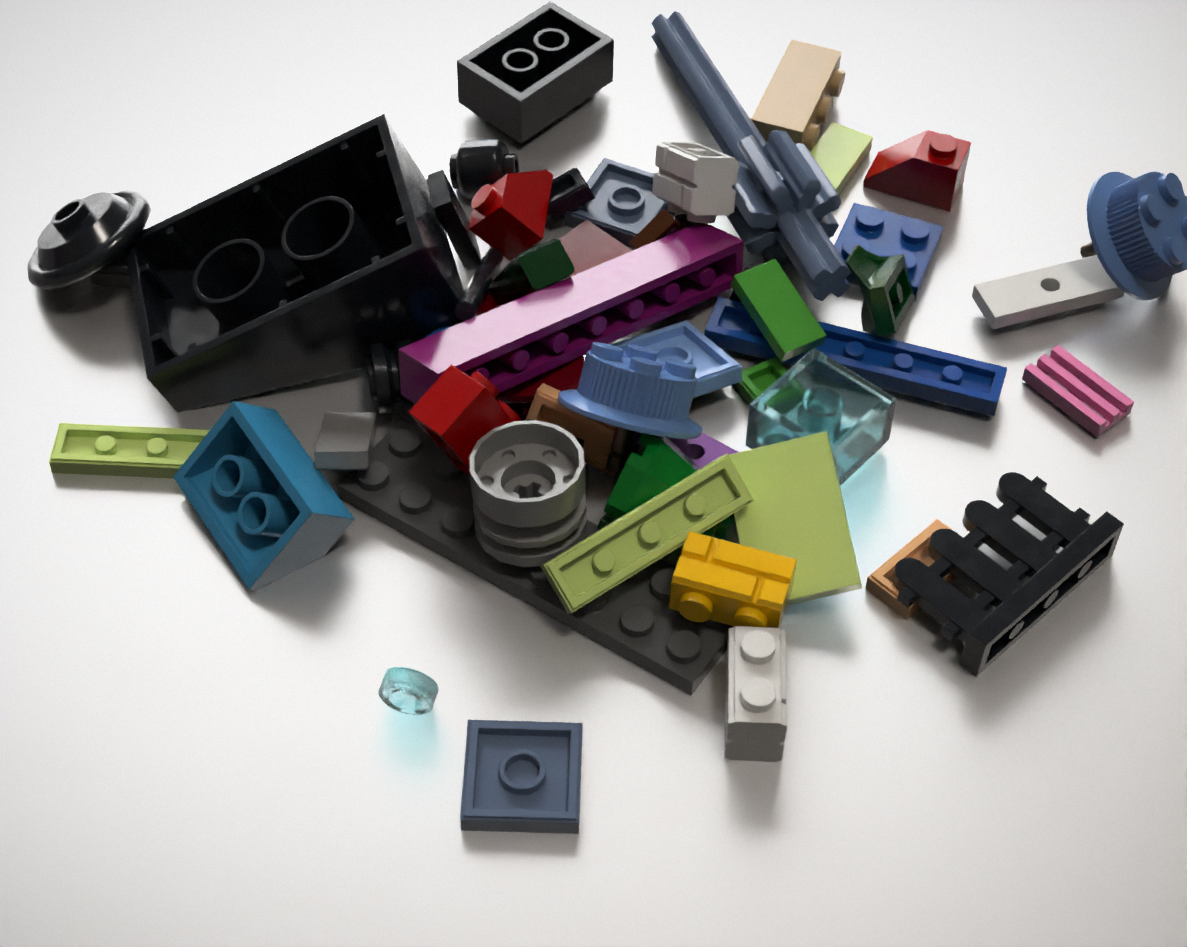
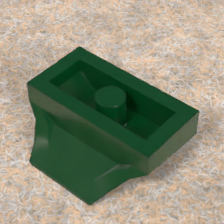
M857 245L845 263L851 270L864 297L861 310L862 329L875 336L896 333L915 300L904 254L878 256Z

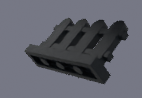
M1005 473L1000 477L996 489V496L1003 503L1000 508L997 509L989 502L983 500H975L967 504L962 523L965 529L970 532L963 538L951 529H939L933 532L928 545V554L935 561L932 565L928 567L915 558H904L897 562L892 578L894 586L899 590L897 600L907 608L916 603L943 625L940 634L950 642L956 637L963 640L965 646L960 664L977 677L1112 557L1124 523L1106 511L1093 524H1089V513L1082 508H1078L1075 512L1067 508L1045 491L1047 483L1038 476L1031 481L1020 473ZM1019 515L1045 534L1046 537L1040 541L1012 519ZM986 544L1010 562L1012 566L1005 570L978 548ZM1062 547L1063 550L1057 554L1055 551ZM948 573H951L976 592L978 596L971 601L943 578ZM1026 576L1030 578L1025 583L1021 582ZM994 606L995 609L988 614L986 611Z

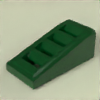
M553 238L517 255L492 281L489 288L493 295L538 291L569 277L574 273L575 268L559 238Z

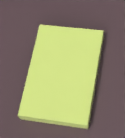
M827 431L728 455L755 500L734 513L740 544L797 559L794 583L788 605L863 588Z

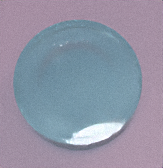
M393 667L385 671L378 694L387 706L396 711L410 715H422L433 709L439 687L431 677L420 671L405 667Z

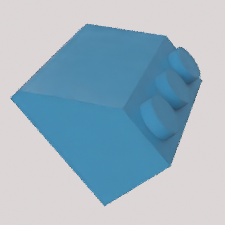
M233 401L173 476L249 590H258L324 557L355 520L321 471L315 469L313 460L277 410Z

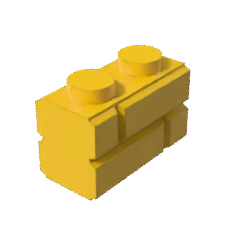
M689 531L672 577L669 609L679 611L683 617L694 622H705L709 619L733 627L780 628L792 592L797 559Z

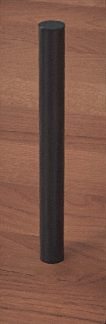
M496 248L488 249L455 308V314L459 320L466 321L475 316L503 261V254L500 250Z

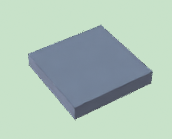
M604 157L587 181L595 198L565 214V226L575 228L585 220H588L625 246L634 248L630 243L631 240L659 212L665 209L672 216L676 213L668 211V203L652 194L654 173Z
M468 720L460 814L461 830L579 834L583 723Z

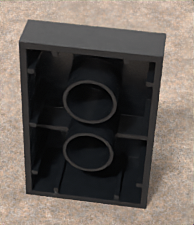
M385 114L144 229L126 249L146 376L178 413L366 368V357H370L369 344L383 343L388 352H392L397 340L410 339L411 343L424 339L425 336L436 329L452 327L464 322L459 320L455 314V308L464 293V289L447 234L433 208L426 178Z

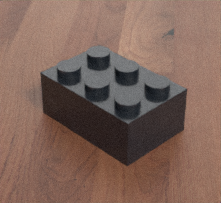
M548 1L456 60L458 103L522 144L613 82L614 38L554 2Z

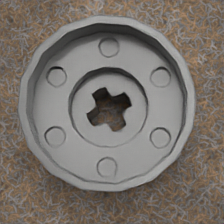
M513 421L493 428L476 442L469 455L475 534L485 552L503 563L519 567L541 566L583 540L587 532L584 450L573 434L556 424L543 421Z

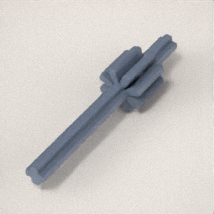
M674 10L668 18L661 13L658 14L651 22L655 30L651 36L652 40L722 152L739 162L737 184L732 186V189L736 190L734 212L729 214L727 218L739 238L744 241L745 248L751 254L761 253L766 262L776 259L780 266L785 263L786 256L788 255L814 298L823 301L830 293L839 298L850 287L846 277L851 273V270L830 240L839 227L838 222L831 213L839 209L841 205L839 194L806 145L802 143L795 144L786 131L780 130L770 132L768 141H765L680 12Z

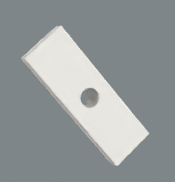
M1097 255L974 284L971 297L991 328L996 329L1122 298L1124 292L1111 280Z

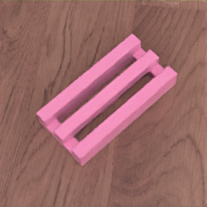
M1059 345L1051 350L1049 357L1044 354L1038 358L1036 366L1031 363L1024 368L1022 376L1024 382L1096 437L1131 413L1134 401Z

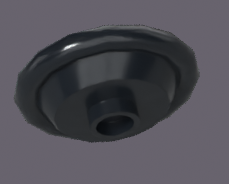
M131 189L112 193L99 192L82 199L72 200L55 212L51 221L41 231L37 239V246L26 265L29 282L44 290L67 287L88 278L111 263L144 230L151 214L147 195Z

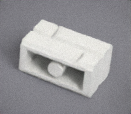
M661 141V143L656 145L655 166L659 169L654 172L652 194L668 203V211L687 214L688 221L697 223H714L716 216H729V214L734 212L736 190L732 189V186L737 184L739 162L735 158L696 142Z
M735 626L729 628L725 658L724 757L730 760L776 762L782 760L787 731L786 631L780 628Z

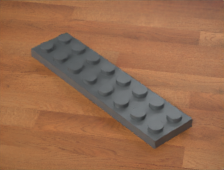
M402 420L373 447L368 469L351 470L337 484L338 496L341 500L691 696L726 652L728 630L733 626L709 619L705 622H694L683 617L679 611L669 609L671 582L676 567L662 559L649 565L575 612L568 614L540 566L519 567L503 563L484 551L475 534L470 477L457 469L425 432ZM587 520V532L583 539L600 530L597 527L598 525Z

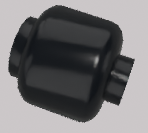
M498 138L464 141L459 145L457 153H451L449 172L452 187L454 190H460L467 200H472L477 191L484 185H492L506 174L519 173L518 156L516 153L509 154L507 145Z

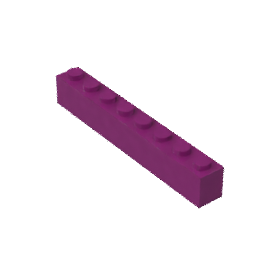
M697 223L398 349L401 395L416 404L451 364L468 376H471L475 371L481 373L499 390V393L585 355L587 351L591 350L593 342L609 344L731 289L730 284L733 276L742 272L744 241L708 223Z

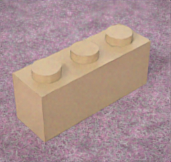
M791 39L751 117V120L766 142L770 132L780 130L786 131L795 144L802 143L806 145L809 151L813 149L818 142L820 134L819 124H826L829 120L833 106L832 96L839 97L844 86L846 71L840 70L842 51Z

